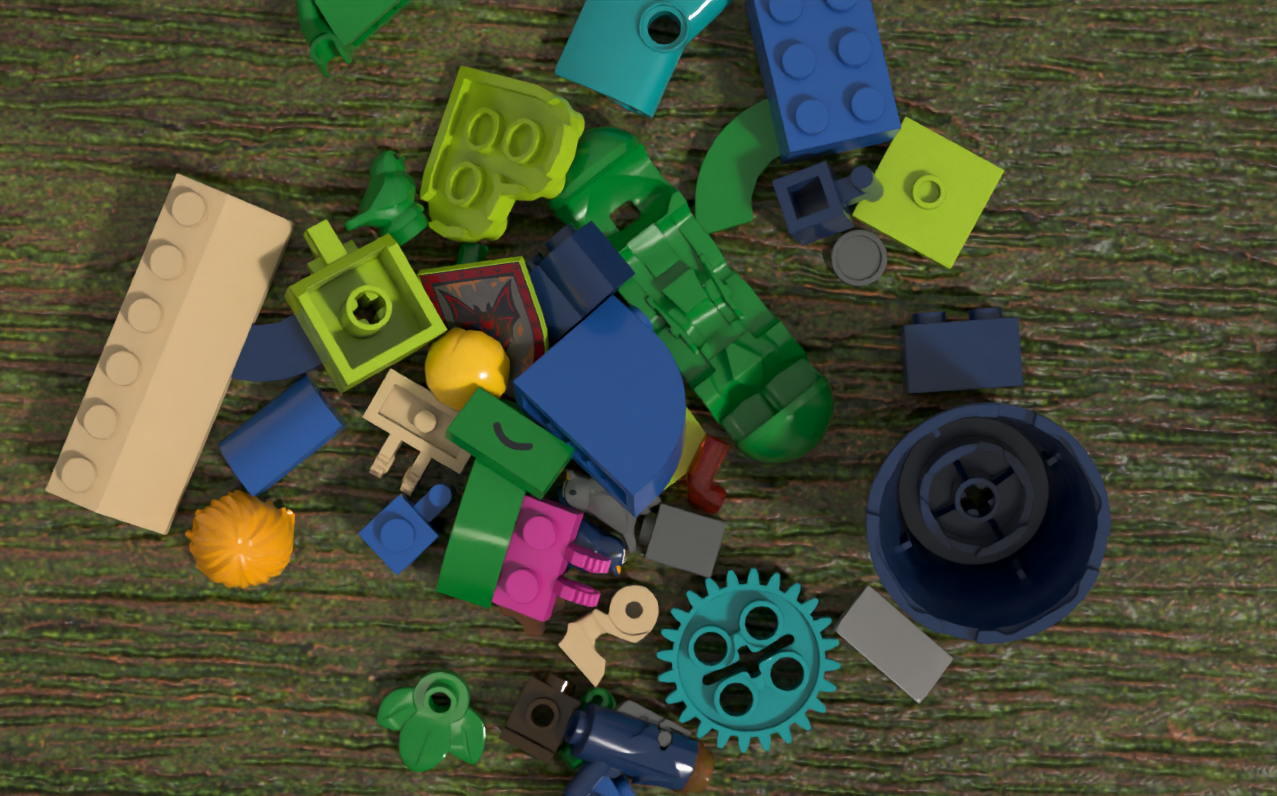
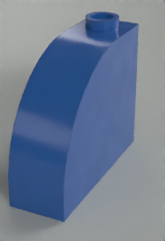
M612 295L515 379L513 385L516 406L534 423L573 447L575 450L572 459L635 518L661 494L678 467L685 443V389L676 361L663 341L653 332V326L647 316L634 305H630L627 308Z

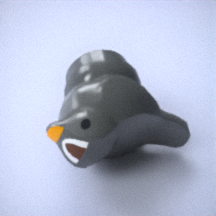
M572 469L567 470L566 480L562 486V497L566 503L576 510L589 512L617 530L623 537L628 552L630 554L637 552L638 545L635 525L638 516L634 518L589 474L575 473ZM660 496L647 506L640 515L649 514L651 507L661 503Z

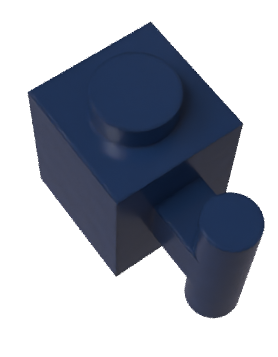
M826 161L772 181L789 233L802 246L855 227L848 206L863 200L869 202L878 201L884 193L883 185L870 168L858 166L852 171L850 176L839 180L837 174Z

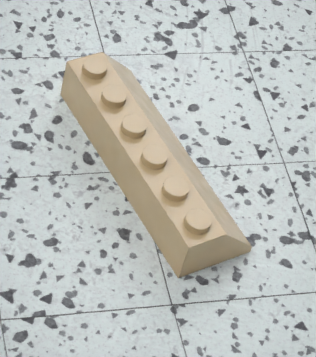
M176 174L45 491L96 513L160 534H168L232 380L231 375L252 324H255L296 223L188 177Z

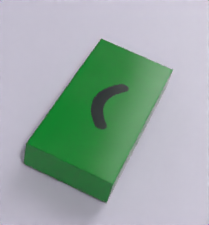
M478 387L448 426L445 438L540 500L569 463L575 450L480 387Z

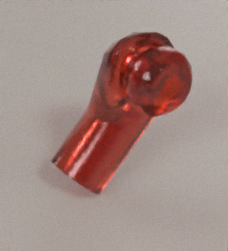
M706 433L687 468L686 489L688 503L697 510L700 507L709 514H715L720 510L727 492L723 486L713 483V480L731 445L709 433Z

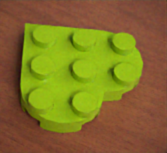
M460 65L424 170L420 189V199L427 201L429 206V216L432 220L428 223L429 227L441 236L459 243H476L482 239L488 241L499 239L506 230L507 217L516 200L533 201L541 196L552 199L562 192L566 182V173L575 158L578 139L584 131L585 121L583 115L573 110L567 99L540 85Z

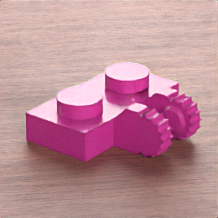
M532 494L525 495L491 602L541 622L550 619L557 595L580 605L596 607L601 594L599 591H596L587 584L564 577L568 562L582 567L586 571L603 574L608 572L611 564L610 558L574 543L584 512L544 497L540 500Z

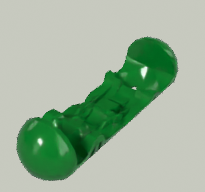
M600 126L584 129L581 137L578 139L575 158L566 173V182L562 192L555 198H545L550 210L565 225L572 223L577 230L593 221L636 273L618 290L629 305L636 306L647 316L653 326V332L669 349L680 372L688 381L693 392L715 420L730 434L736 448L741 453L759 462L775 464L793 461L811 452L826 435L834 416V397L828 379L825 375L822 376L814 369L805 351L782 321L776 318L752 288L736 272L728 267L724 256L715 242L691 213L686 199L654 166L642 141L630 131L617 127ZM630 200L641 212V216L624 230H619L610 219V214Z

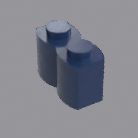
M590 221L579 230L572 223L566 225L545 243V246L551 252L547 257L544 258L539 252L525 263L545 319L548 341L551 346L572 331L636 274L593 221Z

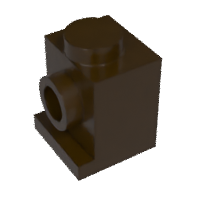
M548 669L543 677L533 672L499 738L550 764L565 735L570 716L579 708L582 702V697L573 693L577 684ZM545 704L551 707L554 712V719L550 723L543 725L534 720L532 711L537 705Z

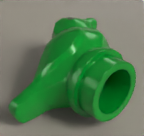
M388 150L379 153L372 159L369 168L370 181L363 194L358 214L344 223L347 231L362 226L378 228L380 237L389 233L398 245L402 246L428 225L430 221L422 212L425 209L424 206L415 201L416 185L413 178L405 171L404 155H398L394 151Z

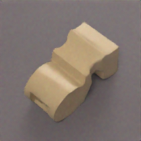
M635 583L626 584L617 589L612 595L608 612L594 607L588 613L568 622V630L558 641V645L596 687L604 675L606 659L595 648V640L601 634L609 633L633 643L640 641L653 629L659 613L658 602L653 593L645 586Z

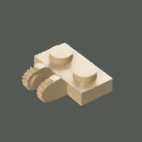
M390 368L362 417L390 433L369 473L382 478L383 474L387 473L394 463L395 455L404 441L421 451L413 466L408 468L401 481L400 491L409 496L413 494L433 459L462 474L472 455L445 438L446 429L460 411H454L438 402L430 390Z

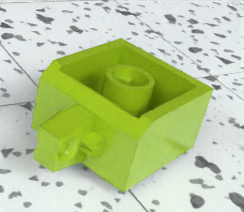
M327 219L305 230L306 232H304L303 236L315 257L313 261L306 265L311 275L289 286L284 297L340 394L428 346L433 341H437L447 331L400 246L389 233L358 249L353 240L342 244ZM357 302L363 309L372 306L376 310V315L372 318L371 324L366 319L358 321L355 318L353 312L358 307Z

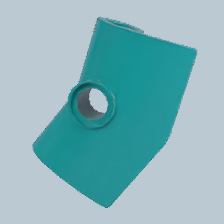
M586 0L555 68V75L603 94L609 101L630 112L653 119L687 44L734 0ZM659 18L672 19L680 28L679 37L671 44L662 45L656 43L648 34V29L652 22Z

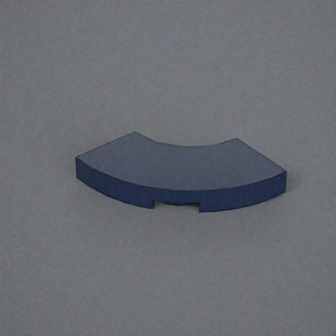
M293 314L278 323L252 324L231 378L254 382L287 380L311 372L322 366L323 363L296 316Z

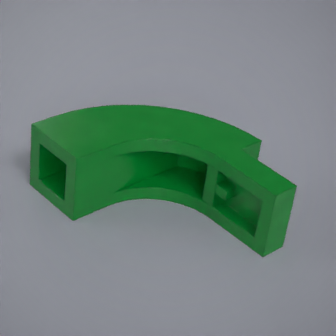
M502 398L499 399L500 401L510 406L526 418L530 419L521 409H519L516 406V403ZM477 458L472 467L451 532L436 592L490 609L527 491Z

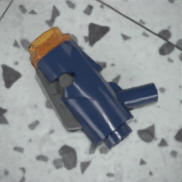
M630 700L623 701L614 710L590 702L582 711L575 710L566 726L565 742L570 743L571 754L586 762L563 790L565 796H589L603 777L616 778L621 773L631 776L632 784L663 787L681 795H686L689 792L700 794L707 787L714 770V753L705 749L702 741L691 738L689 730Z

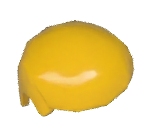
M454 327L437 341H433L428 351L424 365L426 385L438 402L454 411H461L478 387L497 399L501 397L509 383L510 360L502 345L496 339L482 331H466Z

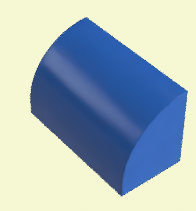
M306 373L220 441L218 446L235 475L252 497L266 492L349 425Z

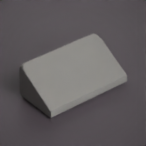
M869 585L862 590L831 626L834 631L919 704L953 660L948 653Z

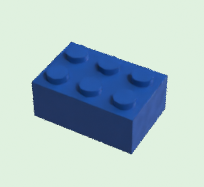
M745 0L744 5L771 111L782 165L893 140L902 127L871 0Z

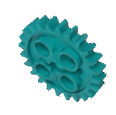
M755 567L750 568L746 582L741 583L738 582L732 568L727 569L726 586L720 588L711 577H705L708 594L701 597L695 591L688 589L686 595L692 605L689 611L674 606L670 610L672 615L680 622L679 627H662L661 634L673 642L672 648L657 650V658L672 662V668L658 674L660 682H675L676 688L665 697L667 704L684 701L686 706L682 709L678 720L684 723L696 716L700 720L696 730L698 738L705 736L712 728L717 730V747L721 749L725 746L731 735L737 736L742 753H746L751 737H758L765 751L770 750V734L776 732L787 744L791 743L792 736L789 726L795 722L803 729L809 731L811 725L805 712L810 708L817 712L825 713L827 709L817 695L819 691L836 692L837 689L835 684L824 678L825 671H834L841 668L839 661L825 657V651L839 645V640L836 637H822L820 634L832 622L831 618L828 615L812 618L810 614L816 608L819 602L818 599L813 596L799 603L796 599L800 593L801 584L795 581L785 591L780 590V574L776 571L771 574L766 584L759 583V576ZM755 607H768L776 614V626L768 635L754 636L745 627V618L748 612ZM706 632L720 634L727 643L723 656L712 662L700 659L694 651V643L697 638ZM786 634L794 636L793 643L757 659L759 667L757 671L749 673L743 666L724 675L712 684L706 685L703 683L702 679L705 675L737 662L740 659L738 653L740 647L747 645L752 652H757ZM785 657L796 659L802 667L799 680L787 687L777 685L770 676L773 664ZM732 683H742L752 693L749 705L738 712L725 709L719 701L723 688Z

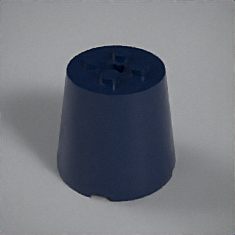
M974 403L942 411L912 428L891 449L881 464L871 487L866 512V532L870 556L876 573L891 598L904 612L926 628L938 634L941 632L957 638L974 640L976 643L982 644L1006 643L1035 635L1050 628L1074 610L1088 594L1100 573L1099 568L1106 551L1111 529L1107 491L1095 463L1082 445L1062 426L1035 411L1004 403ZM975 484L979 489L988 486L990 489L983 491L986 500L979 505H975L971 499L962 502L960 499L967 496L965 489L968 486Z

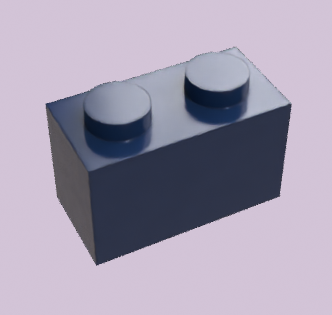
M1002 307L968 310L969 321L946 322L945 311L912 314V325L899 327L903 394L1022 386L1018 317L1003 318Z

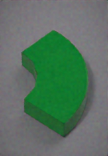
M768 99L755 104L735 117L717 136L702 163L695 191V218L708 235L753 222L751 198L757 179L771 162L781 158Z

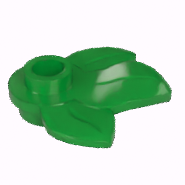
M448 669L429 671L419 679L416 686L398 687L389 692L379 707L376 722L385 728L401 731L399 752L404 764L411 772L418 773L432 769L445 758L447 752L464 762L476 764L485 746V722L469 706L470 689L468 684L454 671ZM436 692L445 693L449 696L451 703L446 706L438 705L432 700L431 695Z

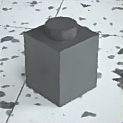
M661 502L658 513L650 512L645 515L637 543L647 545L646 559L710 578L727 523L717 518Z

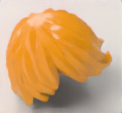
M235 490L233 493L228 492L227 496H223L219 500H211L210 506H206L203 510L198 508L195 512V517L192 519L193 528L191 530L188 529L185 533V536L191 541L189 543V551L194 556L196 568L207 576L210 581L222 583L227 588L239 587L245 589L249 586L268 584L271 577L279 576L288 565L293 551L295 514L287 507L276 508L272 500L262 502L256 496L252 497L251 494Z

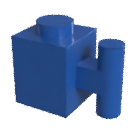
M450 483L435 485L417 503L405 493L400 494L365 526L358 535L396 575H399L444 534L432 520L456 499V489Z

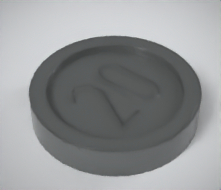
M865 230L850 231L842 235L834 244L830 258L831 266L835 275L842 282L851 286H866L876 281L883 274L887 265V251L883 242L875 234Z

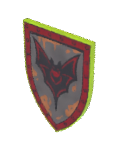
M523 256L420 270L417 274L419 281L447 328L446 332L454 327L466 331H482L500 342L510 360L508 387L500 398L516 403L513 381L549 351L545 319Z

